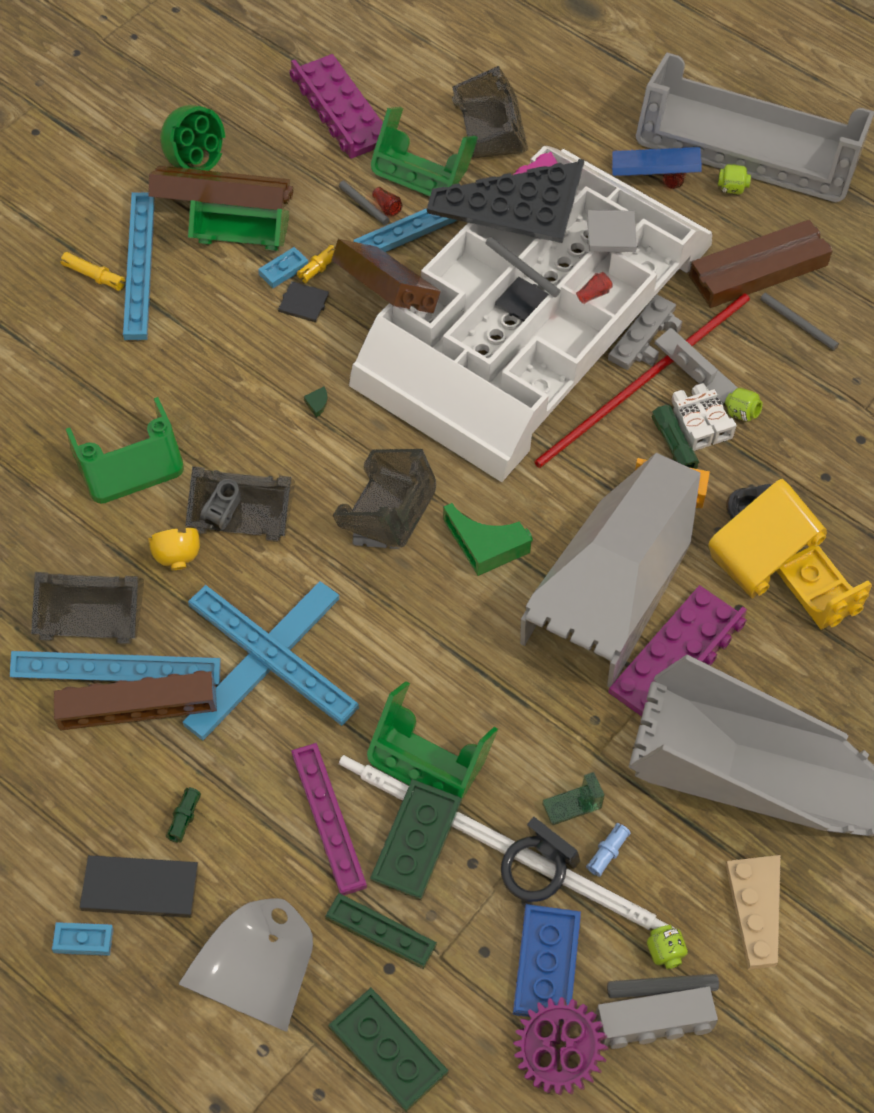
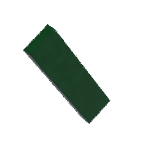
M340 893L337 894L325 915L327 921L422 969L427 965L437 946V942Z

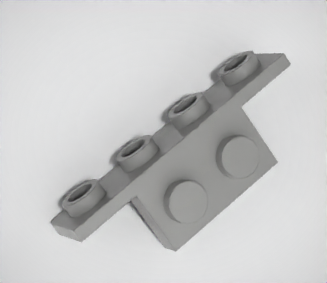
M672 328L655 341V344L699 384L704 383L709 391L715 389L717 398L720 399L722 405L725 403L727 395L738 388Z

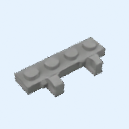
M656 294L609 353L608 360L626 370H629L635 361L640 362L641 360L653 366L659 355L657 350L649 346L659 330L662 331L663 329L667 331L672 328L677 333L681 330L682 321L672 314L675 311L676 304Z

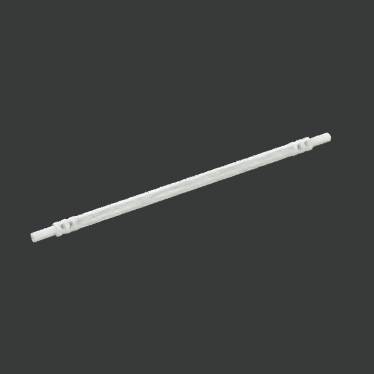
M345 755L341 757L339 765L360 775V779L403 801L409 787L408 785L370 765L364 766ZM459 812L452 827L503 854L515 842ZM528 848L520 851L514 859L551 879L554 878L555 863ZM566 868V877L562 885L648 930L668 925L657 919V915Z

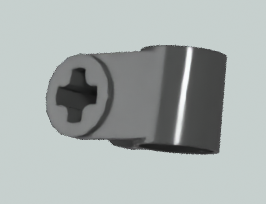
M224 479L219 482L211 498L202 509L200 519L204 521L208 519L218 524L222 530L227 527L241 500V493L235 481ZM227 490L235 491L231 497L223 496V493Z

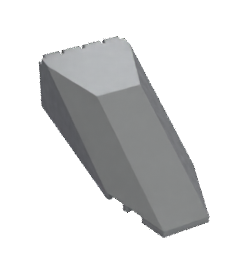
M655 453L606 495L531 596L526 605V611L521 618L520 644L525 646L537 625L543 627L546 621H548L547 630L564 639L571 632L573 633L571 642L589 651L593 644L597 645L594 653L611 661L607 684L608 687H611L620 675L691 544L700 472Z
M685 655L655 676L654 681L650 684L647 701L649 702L645 703L640 721L643 725L639 726L634 744L636 748L633 749L629 768L636 771V777L648 783L819 830L874 836V765L867 759L869 754L865 750L859 752L847 741L848 735L689 655Z

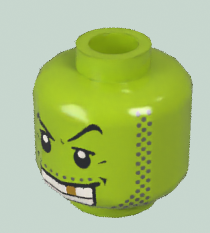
M727 164L724 169H720L718 186L721 187L724 193L740 195L744 192L745 188H749L751 175L747 174L745 166Z
M744 388L735 389L727 395L725 400L728 414L745 422L757 418L763 406L759 394Z
M665 925L650 932L651 936L647 939V946L653 962L659 966L665 965L666 969L682 965L681 959L687 955L688 950L681 931L672 928L671 925Z

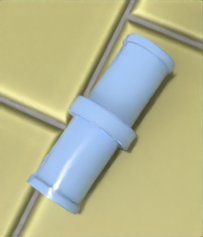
M619 823L615 824L606 840L599 843V850L586 865L588 871L593 875L601 877L610 861L616 859L619 854V848L631 834L629 829L622 824L621 826Z

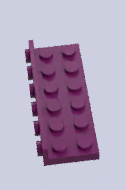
M330 54L299 66L295 59L292 60L291 70H289L292 81L297 82L302 95H306L309 99L311 108L313 110L316 109L323 124L326 123L331 136L338 140L341 150L346 152L350 159L375 150L383 122L335 56Z
M699 585L613 683L608 693L642 717L645 703L649 702L647 701L650 684L654 681L655 676L685 655H689L711 666L717 658V651L720 648L724 650L731 642V635L734 631L740 632L746 624L747 620L744 617L747 609L742 607L737 611Z

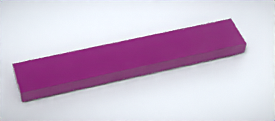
M317 743L291 750L339 893L345 896L366 889L367 884Z

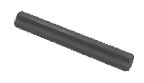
M716 974L609 981L607 993L610 998L660 995L710 987L711 991H717L719 979Z

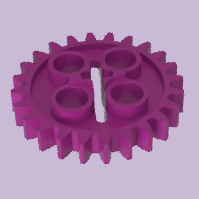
M560 997L558 1005L551 998L548 999V1007H545L540 1002L537 1003L539 1012L535 1013L529 1009L528 1013L531 1019L529 1021L525 1019L520 1020L525 1029L516 1030V1033L522 1036V1039L513 1043V1045L521 1048V1051L514 1054L517 1059L524 1060L518 1068L520 1070L528 1069L525 1078L527 1080L535 1078L533 1086L537 1088L541 1087L544 1083V1091L547 1093L551 1092L553 1086L558 1095H562L564 1087L568 1093L573 1094L574 1085L584 1090L583 1080L586 1079L593 1083L592 1071L601 1073L602 1071L597 1066V1063L606 1062V1059L600 1055V1051H606L608 1047L601 1044L600 1041L607 1038V1034L598 1032L602 1028L603 1023L600 1021L593 1022L597 1015L593 1011L586 1014L588 1007L585 1004H582L577 1009V1001L571 999L568 1006L563 997ZM560 1020H564L562 1033L559 1027ZM546 1024H552V1034L547 1038H543L542 1028ZM574 1025H581L582 1031L580 1036L571 1039L570 1029ZM562 1040L566 1043V1047H562L559 1051L555 1047L561 1044ZM545 1053H550L552 1056L550 1065L542 1068L540 1065L541 1057ZM574 1054H579L580 1064L578 1067L570 1069L568 1064L569 1058ZM561 1060L562 1071L558 1072L557 1068Z

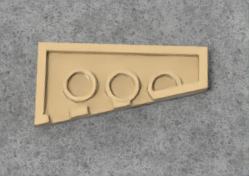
M780 855L727 861L726 870L748 970L776 967L778 963Z

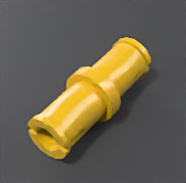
M329 245L318 256L314 255L311 257L310 262L297 271V276L300 280L304 277L303 283H307L317 273H322L326 270V266L332 262L333 245Z

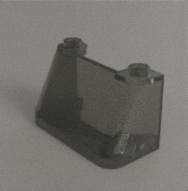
M499 66L452 86L454 93L452 101L454 106L460 108L463 113L467 137H478L471 158L515 155L528 151L516 94Z
M372 449L364 462V471L369 478L368 484L353 509L349 504H340L335 510L333 517L337 525L342 529L391 547H404L435 494L436 479L423 449Z
M192 466L185 526L197 529L199 534H207V530L266 536V541L280 542L281 538H286L295 480L289 476H279L276 480L273 476L262 477L233 474L214 470L213 474V471L205 470L203 467ZM224 479H231L239 487L241 500L229 524L222 530L218 524L208 519L204 521L200 519L202 509L211 498L219 482ZM227 490L223 493V496L231 497L235 491Z
M35 572L31 634L39 635V640L54 641L55 636L116 638V643L132 644V639H137L144 579L139 576H125L122 578L120 576H81Z

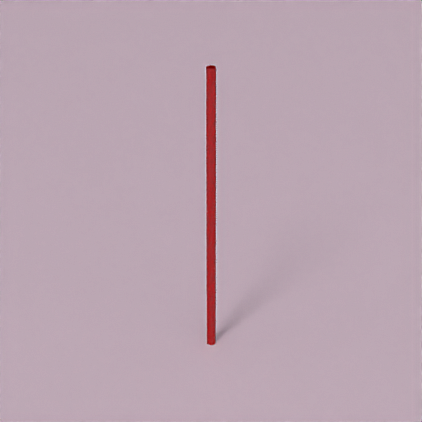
M745 293L685 341L694 346L750 301L749 296ZM666 355L534 461L535 465L538 468L543 467L674 361Z

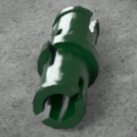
M185 788L180 804L172 813L174 817L165 835L168 840L175 843L183 841L186 829L195 817V807L201 797V793L197 789Z

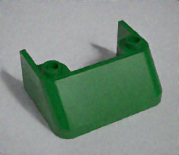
M387 108L371 160L372 171L380 177L431 196L432 189L450 187L453 184H458L468 170L478 137H463L458 154L451 155L446 165L442 166L408 152L410 145L409 136L397 129L404 108Z
M191 200L188 237L198 238V243L212 244V240L261 244L265 245V250L279 251V246L284 247L289 211Z
M159 397L154 398L157 419L152 420L147 426L149 438L103 454L101 447L96 443L89 442L78 446L71 428H66L71 452L93 501L101 504L175 479L183 473L184 464L171 423Z
M405 681L392 691L387 698L368 748L367 758L375 768L410 785L413 779L463 799L487 759L498 728L493 727L479 740L477 745H465L459 755L456 756L413 733L416 727V717L412 711L402 706L410 685L409 682Z

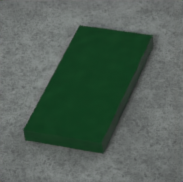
M412 779L370 880L422 900L462 803V798Z
M371 987L328 1025V1028L405 1112L413 1107L449 1073V1070Z

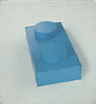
M293 247L259 268V276L272 288H275L297 274V271L309 262L304 255Z
M56 922L52 951L53 953L110 956L113 926L108 924Z

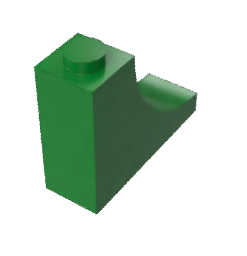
M453 503L443 506V521L477 576L530 553L533 538L527 528L524 529L520 521L502 526L486 525L464 516Z

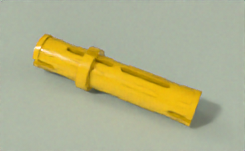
M65 252L61 257L63 259L61 261L62 266L94 279L100 285H108L117 291L122 290L125 285L122 283L126 281L123 276L110 272L105 266L99 267L70 252Z

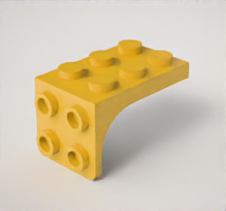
M814 545L793 555L776 570L821 630L828 626L835 627L843 618L849 615L856 616L864 609L863 605L869 597V591L872 587V584L866 581L853 588L819 546L815 547Z

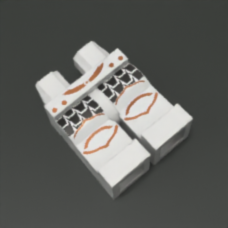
M702 383L692 388L691 393L693 396L687 397L683 390L673 393L671 399L674 406L673 412L678 419V425L694 451L711 446V443L714 445L733 438L737 425L733 418L729 419L720 399L717 398L715 389L709 391L705 384Z

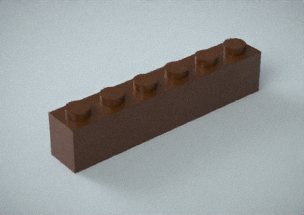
M195 671L193 674L185 675L170 674L167 677L161 678L145 677L137 681L119 680L115 683L104 685L95 683L88 687H65L62 690L54 691V720L60 731L217 711L216 683L211 671Z

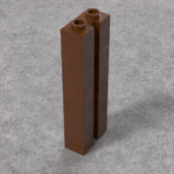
M158 166L155 168V171L149 174L148 196L277 210L284 209L289 204V200H292L293 186H290V179Z
M809 219L691 261L689 277L708 306L713 308L738 299L744 293L749 295L828 266L832 248L823 238L820 239L819 229Z
M338 238L332 256L333 262L391 305L410 309V306L418 311L434 314L441 293L439 289L377 246Z

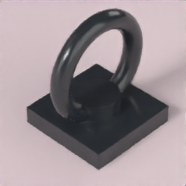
M533 816L527 824L531 836L517 840L506 850L500 868L501 878L507 890L515 897L528 902L543 901L553 896L561 888L565 880L566 864L575 869L581 862L578 851ZM529 847H535L543 856L555 863L553 880L548 886L537 891H529L520 887L515 882L511 871L515 856L520 851Z

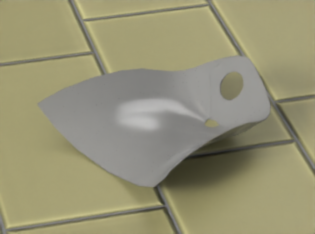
M273 898L249 902L231 914L217 928L179 982V985L287 1032L312 952L313 936L311 929L286 900ZM276 908L284 910L288 916L287 922L284 924L276 923L272 918V911ZM269 934L275 935L276 937H278V940L276 942H271L269 940Z

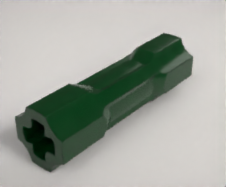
M666 404L657 407L652 411L651 417L657 429L662 433L672 453L673 460L689 468L697 469L699 460L678 425V419L671 406Z

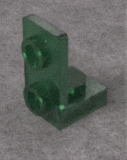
M592 772L584 775L581 787L543 800V806L551 824L556 825L601 809L605 795L595 773Z

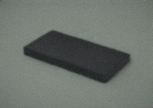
M88 855L80 910L192 918L198 862Z

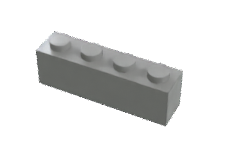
M710 987L599 1004L596 1010L597 1021L603 1023L599 1032L607 1034V1038L601 1040V1042L606 1046H611L612 1049L623 1048L629 1042L639 1041V1044L652 1043L659 1037L667 1036L669 1040L683 1037L684 1033L695 1032V1035L707 1034L714 1029L718 1021Z

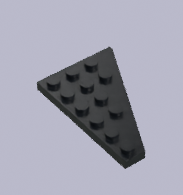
M578 159V162L563 165L562 163H557L550 167L542 166L527 169V172L514 175L508 173L500 177L493 176L478 179L475 183L465 185L458 183L450 187L434 188L428 202L427 214L563 243L585 160Z

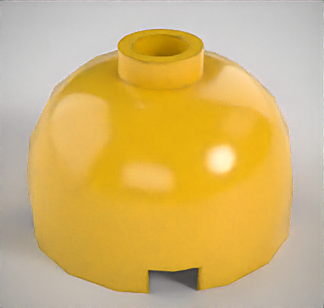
M185 528L186 533L178 532V529H171L153 534L152 538H148L153 558L163 566H171V570L185 569L186 563L193 561L198 555L200 549L198 530L195 528Z

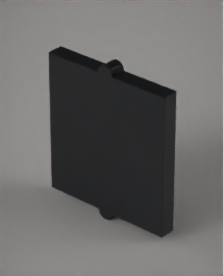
M518 277L499 297L495 305L508 312L509 316H515L524 322L549 294L538 288L536 284H531Z
M292 281L287 292L283 294V300L278 308V312L317 322L321 311L325 310L329 291Z

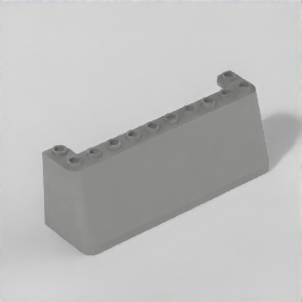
M665 54L646 87L636 132V139L639 144L652 149L700 147L701 163L720 169H724L727 164L745 166L747 174L751 175V178L833 202L842 201L846 197L870 129L874 111L858 108L851 113L848 125L682 78L685 69L684 60L674 54Z

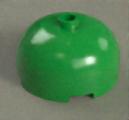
M197 105L181 106L172 111L162 125L160 133L162 152L168 162L174 167L209 171L218 163L223 154L220 151L223 138H225V129L220 117L212 109ZM203 151H208L209 159L205 164L197 167H191L186 164H200L203 160Z

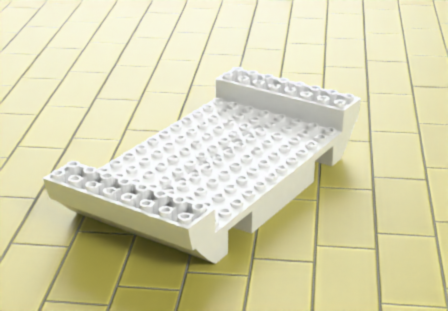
M543 146L531 158V163L539 155L552 152L557 162L562 163V165L578 162V159L581 158L565 149L560 151L550 146ZM584 161L582 175L563 243L468 223L421 270V278L441 291L434 314L418 311L410 306V309L396 307L389 303L377 315L365 339L357 360L352 366L349 386L500 482H503L530 451L532 433L677 270L681 269L686 273L689 272L691 261L701 258L712 246V232ZM587 211H634L637 241L636 252H589L588 239L585 237L588 236ZM489 237L494 238L543 277L555 278L556 280L551 283L561 290L560 294L557 297H553L485 244L486 240ZM580 249L583 252L574 253L572 250ZM567 263L569 266L561 267L558 264ZM518 277L531 284H536L538 288L549 294L524 322L515 316H509L508 312L495 305L499 297ZM512 320L516 324L507 325L504 322ZM499 335L502 339L493 340L490 337ZM485 350L488 354L481 355L477 351Z

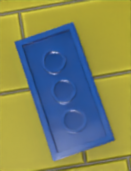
M700 147L613 151L612 174L614 176L702 171Z
M526 904L513 1015L530 1017L528 1010L530 1009L535 1013L539 1012L537 1005L539 1002L548 1007L549 998L558 1005L560 997H563L568 1006L573 996L580 911Z

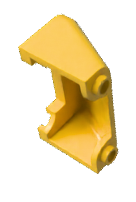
M780 479L711 538L708 546L712 559L753 599L757 594L760 596L770 587L768 584L770 575L805 545L808 547L813 545L815 547L819 546L826 538L827 529L784 479Z

